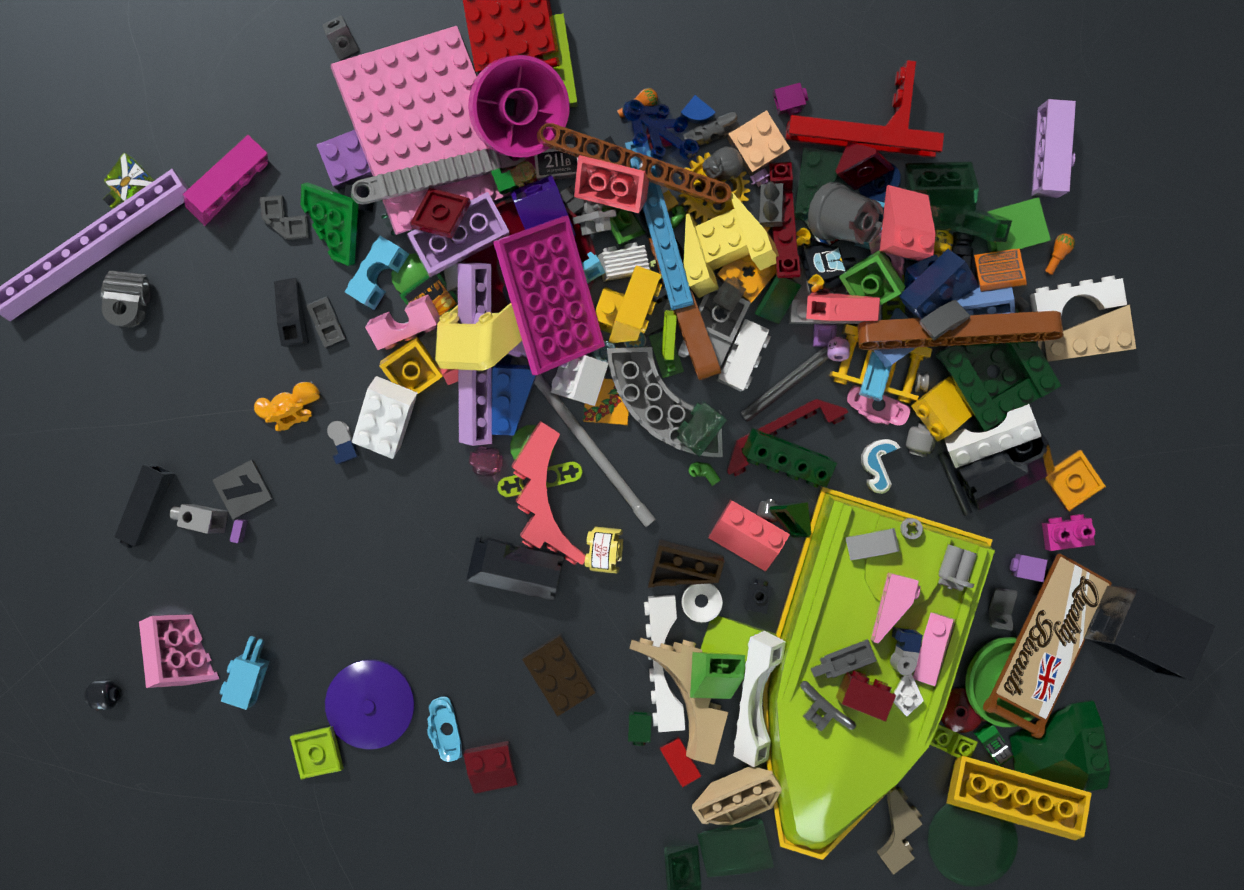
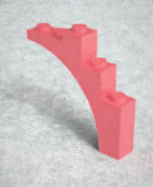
M540 421L511 465L515 469L513 472L515 475L523 480L526 477L529 478L516 499V502L519 504L517 508L528 515L530 512H533V515L520 533V536L523 538L522 543L532 549L535 546L540 549L543 543L546 542V547L551 551L557 553L559 550L566 554L564 558L572 564L576 565L578 562L583 565L586 555L571 544L560 531L548 503L546 488L547 467L560 433Z

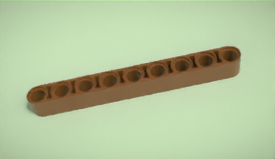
M546 123L537 132V139L540 144L575 157L581 155L613 163L609 160L608 153L614 151L618 155V161L614 164L630 167V160L632 158L636 159L640 164L638 170L646 171L649 182L703 201L721 204L728 201L731 197V188L724 182L557 124ZM544 129L552 130L554 133L553 140L544 138ZM567 136L574 138L576 142L574 148H569L565 144ZM588 144L596 146V155H590L587 152ZM652 166L659 167L661 171L659 178L652 175ZM674 173H678L681 176L682 182L680 185L673 182L672 176ZM695 180L702 183L703 188L701 192H697L694 189ZM716 188L722 189V199H718L715 196Z
M1058 311L970 315V318L953 331L951 329L935 341L920 325V318L864 321L857 325L859 348L863 350L1057 340L1064 336L1061 313Z

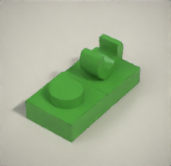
M663 332L649 336L662 378L684 372L676 346L674 347V360H666L662 355Z

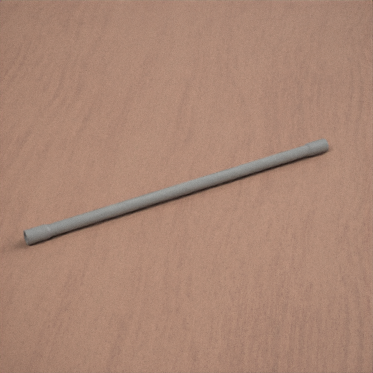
M513 356L519 365H529L527 358ZM541 374L537 375L534 384L627 501L645 527L656 520L655 517L637 498L558 395L550 393L552 388Z

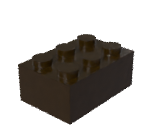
M562 633L522 658L557 717L596 693L594 685Z

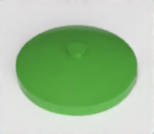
M1013 637L999 638L983 646L973 657L966 674V694L970 705L981 718L1000 727H1016L1018 725L993 712L988 713L984 711L983 704L991 695L1017 638ZM998 698L997 705L1028 721L1035 718Z

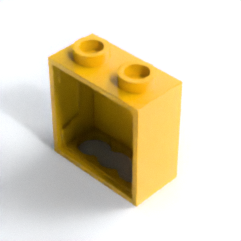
M950 376L936 384L911 405L937 442L951 435L974 415L967 403L959 396L955 383Z

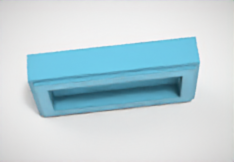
M875 352L870 354L859 395L880 402L891 366L885 368Z

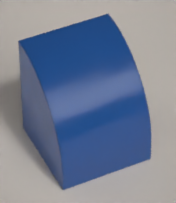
M694 95L681 111L680 117L689 123L703 124L710 121L716 112Z

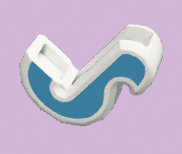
M889 439L877 440L866 446L861 454V465L865 471L873 476L872 479L867 480V485L875 493H886L892 485L880 456L901 448L897 442Z

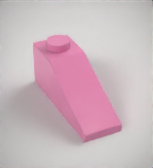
M888 572L871 636L873 642L879 643L911 607L914 599H918L921 588L918 585V580Z
M934 612L930 613L913 676L914 680L936 686L956 619Z

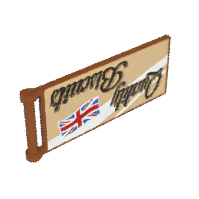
M1057 554L992 693L983 704L984 711L988 713L993 712L1031 732V735L1036 738L1043 736L1046 722L1085 642L1084 636L1106 587L1112 584L1109 580L1068 557ZM998 698L1039 720L1036 724H1033L997 705Z

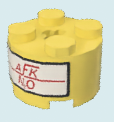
M595 527L594 530L588 531L587 545H590V551L585 556V567H589L591 571L618 574L619 567H616V563L622 560L623 539H619V535L623 534V530Z

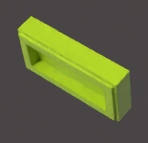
M665 310L662 355L666 360H674L677 315L671 310Z

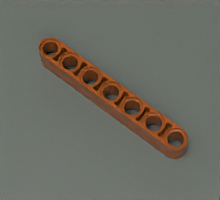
M649 238L648 241H649V244H650V247H651V250H652L654 259H655V261H656L658 270H659V272H660V274H661L660 267H659V264H658V260H657V257H656V253H655V250H654V246H653V243H652V239ZM690 288L694 305L673 311L677 315L676 319L699 380L720 374L721 369L692 289Z

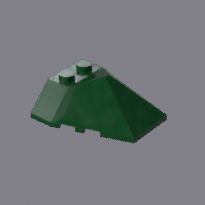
M1093 700L1071 703L1065 706L1064 709L1050 714L1045 725V732L1041 738L1032 736L1031 732L1024 728L1009 735L1011 752L1014 755L1012 758L1014 771L1086 792L1108 788L1110 764L1104 726Z

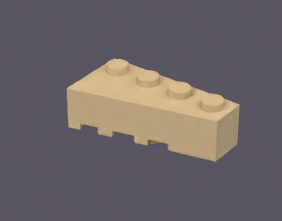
M1130 304L1063 330L1064 336L1060 339L1038 341V346L1047 362L1136 349Z

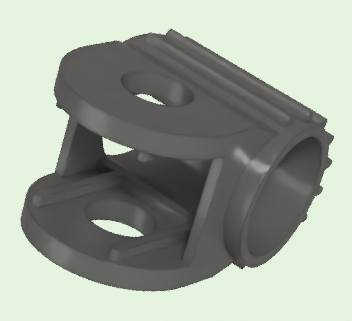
M109 271L101 288L103 316L109 323L130 328L139 325L143 321L147 306L150 303V285L147 275ZM124 305H126L125 313L122 312V307Z

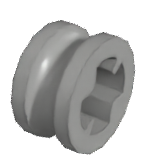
M917 372L914 381L915 392H919V390L927 392L929 374L925 372L922 375L920 372Z
M907 518L901 523L900 531L904 537L916 539L922 534L923 526L919 520ZM914 522L917 532L915 534L911 532L908 535L906 525L908 523L912 525Z

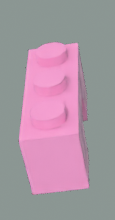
M429 295L408 303L405 308L409 318L407 323L396 322L390 312L369 320L365 328L377 350L384 347L386 350L393 348L398 344V341L403 339L409 341L415 338L417 333L422 331L427 333L437 327L440 316Z

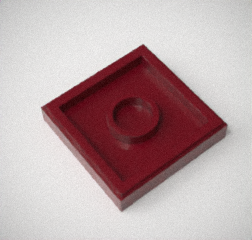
M429 188L410 225L413 229L452 239L471 204L470 198Z

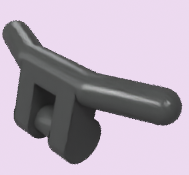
M801 682V689L814 701L803 717L807 721L811 720L815 723V727L820 732L832 718L849 730L856 728V723L822 697L809 682ZM819 708L826 713L823 717L816 713Z

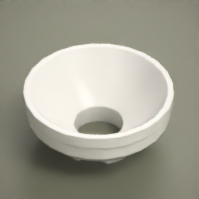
M712 584L690 585L682 596V607L685 614L691 620L701 623L708 622L716 618L720 613L722 596L719 590ZM700 594L707 596V605L705 607L696 606V596Z

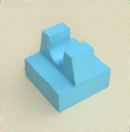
M592 252L587 253L589 259L582 263L587 283L605 273L600 260Z

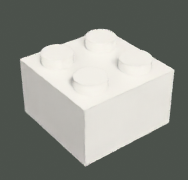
M583 355L567 362L566 367L559 366L556 376L552 381L550 393L595 406L608 363Z

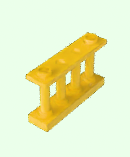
M846 324L841 334L847 335L846 339L850 344V355L848 359L841 361L839 372L832 371L829 376L834 378L833 382L846 385L847 382L862 385L870 354L874 350H868L860 379L848 376L850 362L856 342H858V329L856 326ZM917 347L909 352L912 359L902 391L890 388L897 362L892 364L884 392L898 396L897 400L910 404L911 400L917 401L919 396L911 394L920 361H923V358H930L932 349Z

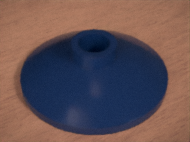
M892 164L894 168L892 171L860 187V194L876 201L885 202L886 187L888 185L900 187L901 174L899 169Z

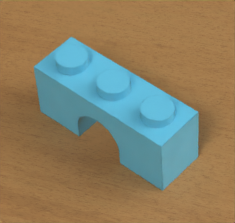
M380 235L377 241L373 243L365 260L361 262L353 279L349 281L345 293L375 310L386 292L377 284L378 275L384 269H392L398 273L409 253Z

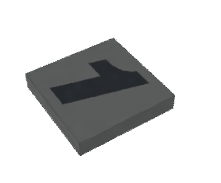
M250 460L212 480L232 520L273 499L254 460Z

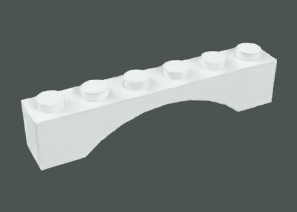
M674 594L648 596V602H644L645 615L650 617V624H646L647 638L651 637V641H654V646L660 647L661 643H665L668 632L677 619ZM653 660V668L649 669L650 682H655V690L651 691L652 704H656L657 713H652L653 726H658V732L685 730L683 704L675 697L668 686L663 667Z
M766 631L751 636L748 642L749 649L745 663L746 670L742 684L740 713L734 742L733 756L752 767L764 763L769 757L771 740L763 718V691L770 673L782 662L786 641Z

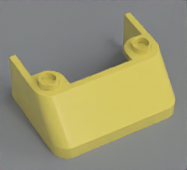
M512 304L507 305L499 313H484L479 317V321L476 324H458V305L450 312L441 315L440 321L437 324L435 361L441 369L483 371L493 367L522 341Z

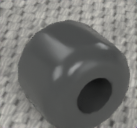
M772 499L762 501L759 504L756 515L770 523H776L777 519L769 511V508L778 504Z

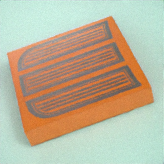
M1020 248L974 255L980 291L1027 285Z

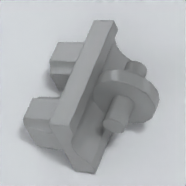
M585 200L583 210L586 214L573 217V223L581 224L582 235L612 230L610 218L616 216V210L602 212V204Z

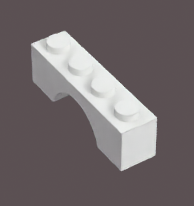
M1115 276L1101 278L1102 282L1093 283V279L1079 282L1080 286L1071 287V283L1057 285L1058 289L1049 290V287L1035 289L1036 293L1029 295L1032 312L1058 311L1062 314L1064 305L1074 296L1090 299L1099 310L1127 305L1123 278L1115 280Z
M1028 404L1007 412L1005 420L998 427L990 431L974 433L964 428L953 432L944 439L953 464L957 468L1039 438L1041 433L1031 407Z

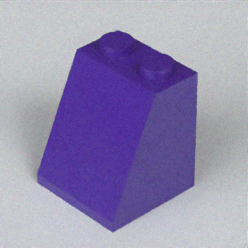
M552 175L510 191L525 230L562 216H568ZM571 224V228H572V231H573V235H576V234H575V231H574V229H573V226H572V224Z

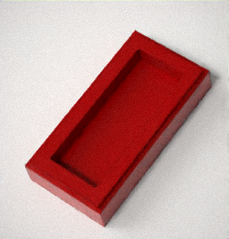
M679 737L660 747L662 754L682 787L701 777L693 760L686 756L687 750Z

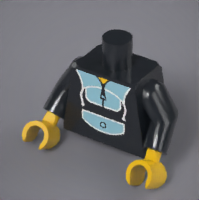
M801 228L796 232V236H799L797 245L801 246L804 244L801 262L810 294L812 292L834 293L843 285L839 276L856 265L855 257L843 258L838 246L819 242L811 237L810 232L806 228Z

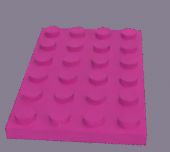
M562 216L493 241L532 375H539L605 346L568 216Z

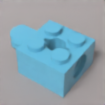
M250 636L244 653L230 661L227 668V673H229L227 682L224 681L220 690V694L223 695L221 702L245 710L256 703L270 662L259 658L264 640L259 639L255 645L256 637Z

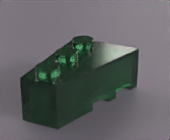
M803 148L794 213L795 220L808 221L809 207L815 193L821 186L829 182H836L838 178L836 169L843 152Z

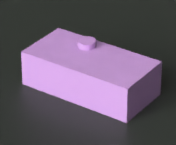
M1048 99L1038 107L1032 196L1059 198L1070 191L1071 166L1073 167L1075 163V153H1072L1076 101Z
M486 192L471 200V204L452 239L417 229L407 233L426 272L429 277H432L493 245V241L509 236V230L491 196Z

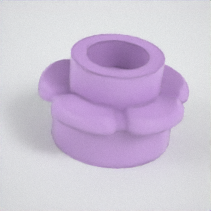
M766 168L750 176L753 182L751 185L757 184L760 187L761 184L770 181L768 178L770 173L768 174Z

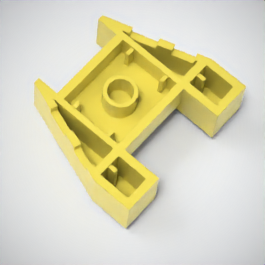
M731 193V200L735 209L698 225L690 213L686 214L683 267L689 287L698 298L719 289L713 270L749 254L759 270H763L776 264V256H779L772 238L734 193Z

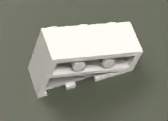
M744 319L716 381L740 392L744 388L748 389L753 378L750 376L753 367L757 368L762 356H759L761 348H766L771 336L767 335L769 329Z

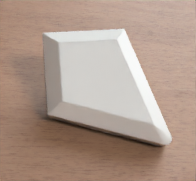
M912 674L903 675L894 691L896 694L894 704L908 716L924 700Z

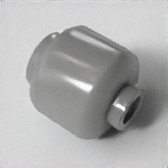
M919 423L918 427H911L906 440V447L910 449L909 453L927 457V454L934 452L936 439L925 424Z

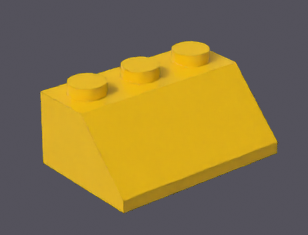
M637 265L635 266L608 342L637 341L640 332L645 334L649 323L648 320H645L646 315H652L656 302L652 301L653 296L658 297L662 284L658 283L661 274Z

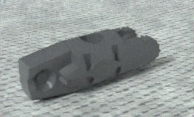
M730 112L683 134L687 147L690 149L727 136L740 127L739 123L736 122L738 119L737 114Z

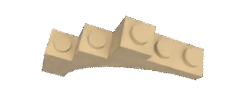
M640 638V642L632 640L629 649L643 653L659 663L671 675L680 689L686 704L689 720V741L686 756L693 760L714 765L728 712L721 710L722 705L710 702L711 698H690L692 653L702 652L703 650L696 648V643L683 640L682 644L674 642L673 646L661 643L660 647L654 646V641Z

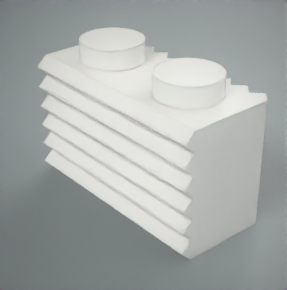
M636 242L624 245L625 249L617 250L616 246L604 248L603 253L598 255V259L605 270V273L602 274L603 282L631 277L636 265L650 270L645 245L638 246Z

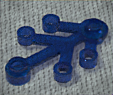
M635 99L624 104L622 111L624 116L632 122L635 134L632 142L635 146L643 147L647 141V135L642 129L641 123L648 127L653 146L651 150L652 158L661 160L666 153L660 136L678 148L682 158L692 159L695 157L699 150L696 141L693 139L682 141L667 130L668 128H673L676 132H684L688 125L685 118L666 119L670 110L665 104L644 106ZM647 115H655L658 119H652Z

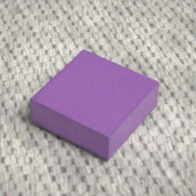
M814 324L813 347L828 346V342L836 337L837 325Z
M237 519L234 521L230 542H243L247 520Z

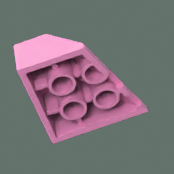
M193 615L151 616L139 621L146 688L183 686L219 679L217 672L213 671L210 661H212L209 653L206 654L201 643L202 637Z

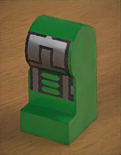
M987 722L973 732L998 766L1003 765L1014 757L993 724Z

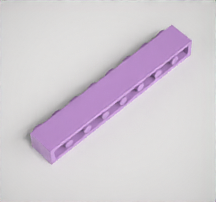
M458 263V324H473L476 313L484 314L491 312V264ZM492 367L483 371L458 369L459 442L472 446L492 444Z

